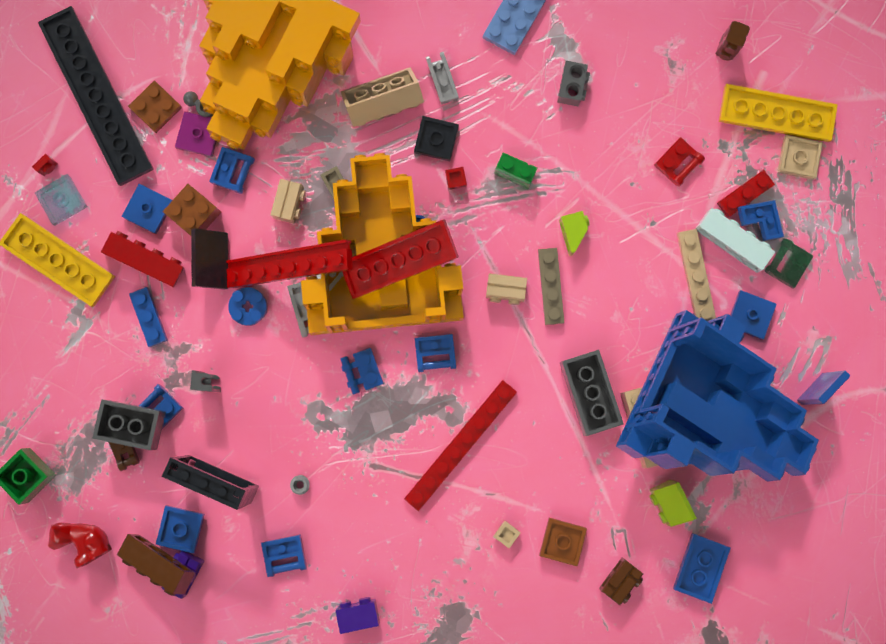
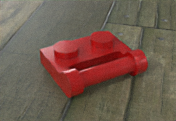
M680 137L654 166L676 186L680 187L684 183L683 180L698 164H702L705 161V157ZM690 156L692 161L676 175L673 171Z

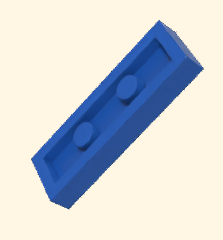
M145 287L130 293L129 296L148 347L168 341L149 288Z

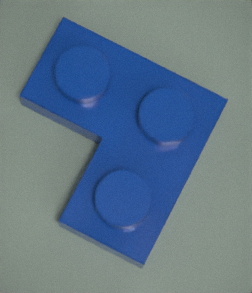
M775 200L737 208L741 226L759 223L763 241L784 237Z

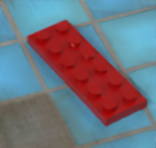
M444 219L352 257L353 270L342 271L352 299H356L457 259L459 255Z

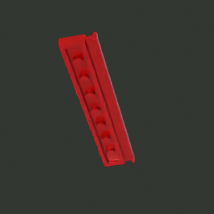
M345 239L226 260L229 269H227V288H238L353 270L352 249H350L351 240Z

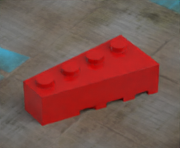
M118 230L116 234L110 232L101 253L174 288L184 269L181 266L182 262L173 257L169 260L163 257V252L155 248L150 251L145 248V243L136 239L132 242L127 239L128 235Z

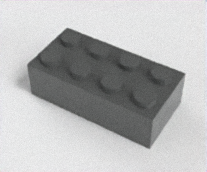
M599 350L559 362L583 436H589L624 425Z

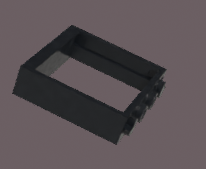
M191 455L170 457L162 474V477L236 510L251 504L259 488L257 484ZM190 459L196 461L194 466L188 464Z

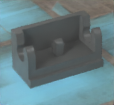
M192 370L190 390L221 393V387L211 385L212 379L217 380L220 377Z

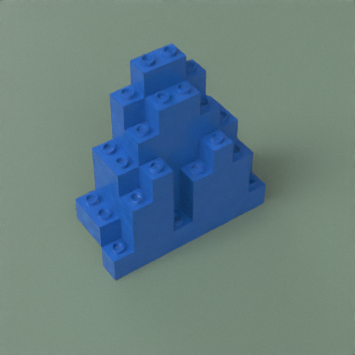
M688 310L677 313L673 319L616 447L635 459L646 457L663 469L686 467L688 464H692L709 476L734 474L735 471L749 469L765 481L770 482L780 481L785 472L791 476L806 475L810 469V463L817 450L816 447L819 440L801 428L805 421L804 417L807 410L770 386L774 381V374L777 368L740 344L746 329L744 324L729 314L706 321L702 317L698 318Z

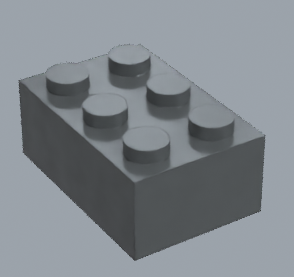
M101 399L92 439L146 450H157L166 411Z

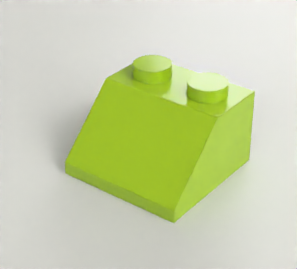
M668 480L649 489L651 492L649 497L653 505L658 506L660 510L658 516L663 524L666 523V525L672 527L697 519L678 481Z

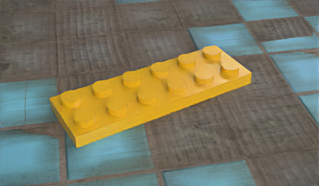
M726 84L724 86L718 122L831 142L838 104Z
M22 213L18 215L0 240V246L93 308L115 278V275Z

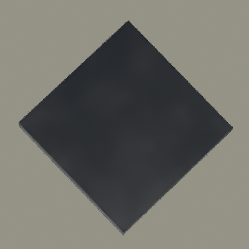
M422 116L414 153L450 162L459 124Z

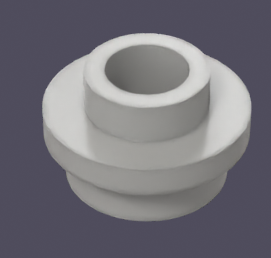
M303 475L295 476L290 482L292 492L297 495L305 494L309 490L310 482ZM298 481L303 482V488L297 487Z

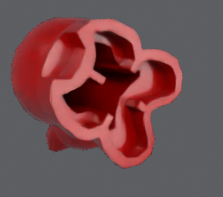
M59 522L51 525L49 530V548L57 550L71 543L76 546L78 556L75 557L74 563L77 569L112 550L105 531L96 525Z

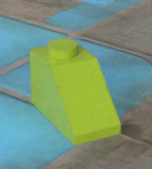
M583 211L561 216L559 219L569 256L575 253L588 230V226H590L588 216H584Z

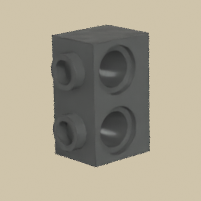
M571 61L565 62L557 103L579 107L580 102L585 100L587 90H584V84L588 83L590 72H587L588 65ZM571 73H578L580 78H574ZM574 90L577 95L571 96L568 91Z

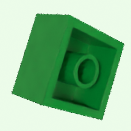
M22 448L0 468V486L18 505L29 503L56 474L31 448Z

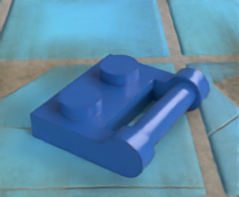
M222 147L209 182L242 194L244 182L251 164H254L255 158ZM242 160L244 163L236 185L232 184L231 181L238 162Z
M453 334L415 338L418 373L424 372V370L448 367L456 369ZM449 354L450 360L423 362L422 358Z
M157 384L154 387L155 390L139 406L148 407L161 395L164 399L154 409L166 411L163 429L183 407L163 386Z
M301 534L261 543L267 577H273L277 573L297 569L301 571L307 570ZM294 556L298 557L296 562L277 566L272 565V561Z

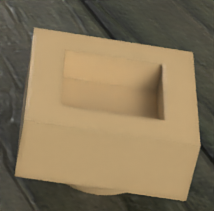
M504 520L493 537L510 548L521 532Z

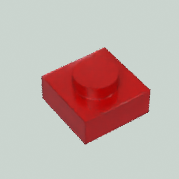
M45 153L32 168L45 176L50 174L58 163Z
M464 167L445 170L448 190L467 186Z

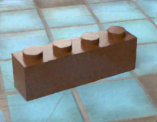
M127 534L117 553V556L123 559L122 562L136 568L138 574L149 577L152 584L162 586L164 592L171 596L185 594L195 575L193 570L138 534Z

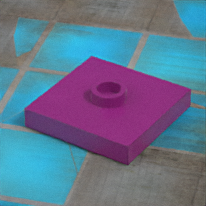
M184 111L175 148L212 157L217 141L210 137L206 129L211 117H203Z

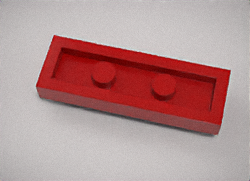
M762 170L717 202L727 218H729L738 211V207L749 204L773 187L775 183L766 171Z

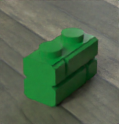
M503 152L494 174L529 189L538 168Z

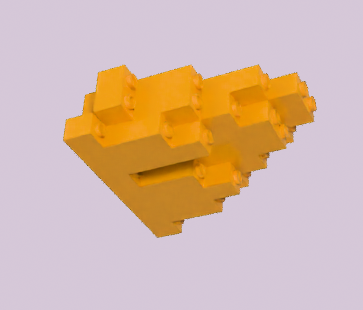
M203 0L208 9L205 18L209 28L199 47L207 63L210 65L206 72L210 82L200 99V103L204 111L214 114L206 128L210 137L218 142L221 140L227 142V145L235 150L238 148L244 150L253 132L262 138L265 136L271 138L290 100L298 106L304 105L308 107L327 69L332 74L345 75L353 59L351 40L361 23L360 13L332 0Z
M376 153L370 157L356 155L354 158H350L352 181L349 182V180L342 179L338 180L337 183H332L337 230H333L331 227L322 228L321 231H317L318 244L345 239L351 240L350 249H352V257L436 223V220L432 221L431 218H424L420 222H416L412 176L399 174L392 178L390 155L385 153ZM456 263L444 264V267H441V265L356 299H352L344 275L329 291V285L340 272H336L335 277H330L329 274H322L321 279H318L317 276L306 277V280H301L302 301L307 310L310 335L463 321L464 319L461 296L463 292L461 265L456 266Z

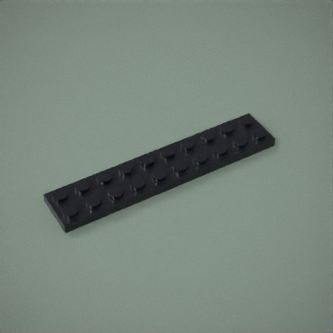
M69 6L39 21L38 24L117 184L122 186L154 170L74 8Z

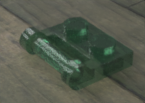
M783 238L780 243L782 246L770 266L766 267L765 272L793 289L798 284L814 255L798 247L791 240ZM787 250L791 251L792 253L779 272L777 268Z

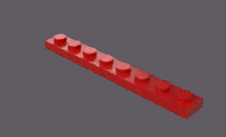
M502 380L405 496L404 500L419 512L511 401L517 391Z

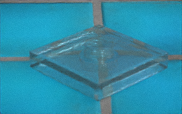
M69 174L34 192L54 226L87 208L84 199Z

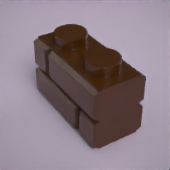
M732 21L721 36L715 54L722 60H733L743 48L750 27L743 23Z
M621 557L599 589L618 605L625 604L630 599V592L634 586L637 588L642 583V575L644 573Z

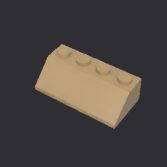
M411 67L341 91L353 127L363 126L372 120H380L384 116L392 113L397 114L404 109L414 108L424 103L419 82Z

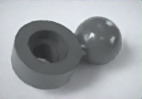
M188 91L184 94V103L187 106H196L200 116L212 117L214 115L203 111V106L195 92Z

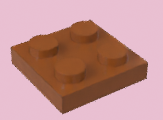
M155 80L128 105L155 133L183 108Z
M549 517L539 556L577 567L587 528Z

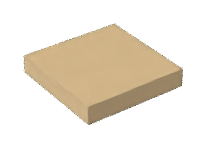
M785 135L777 172L815 180L823 142Z

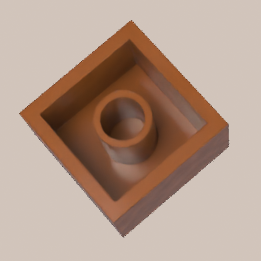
M187 183L163 210V213L191 236V229L206 230L220 215L221 211Z

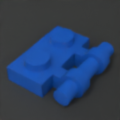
M371 348L354 353L355 362L352 363L349 362L347 356L340 358L342 371L345 372L348 380L347 386L351 388L353 395L360 393L358 388L360 384L364 385L365 390L384 384ZM358 368L361 378L355 379L352 369Z

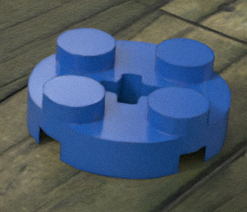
M250 287L234 291L228 303L231 318L244 326H253L259 323L265 317L268 309L267 300L263 294ZM246 302H249L251 305H253V308H250L249 312H246V309L243 308V305H245Z

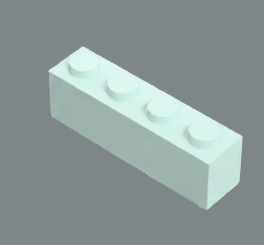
M711 208L708 210L695 228L701 235L756 273L765 268L775 253L768 243L756 239L754 233L743 230L738 222L726 218L719 209Z

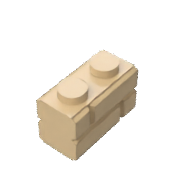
M280 179L270 214L273 219L295 224L296 219L299 220L301 214L299 205L306 196L303 185Z
M489 273L486 298H490L489 301L494 303H501V300H507L508 304L520 305V302L525 301L527 278Z

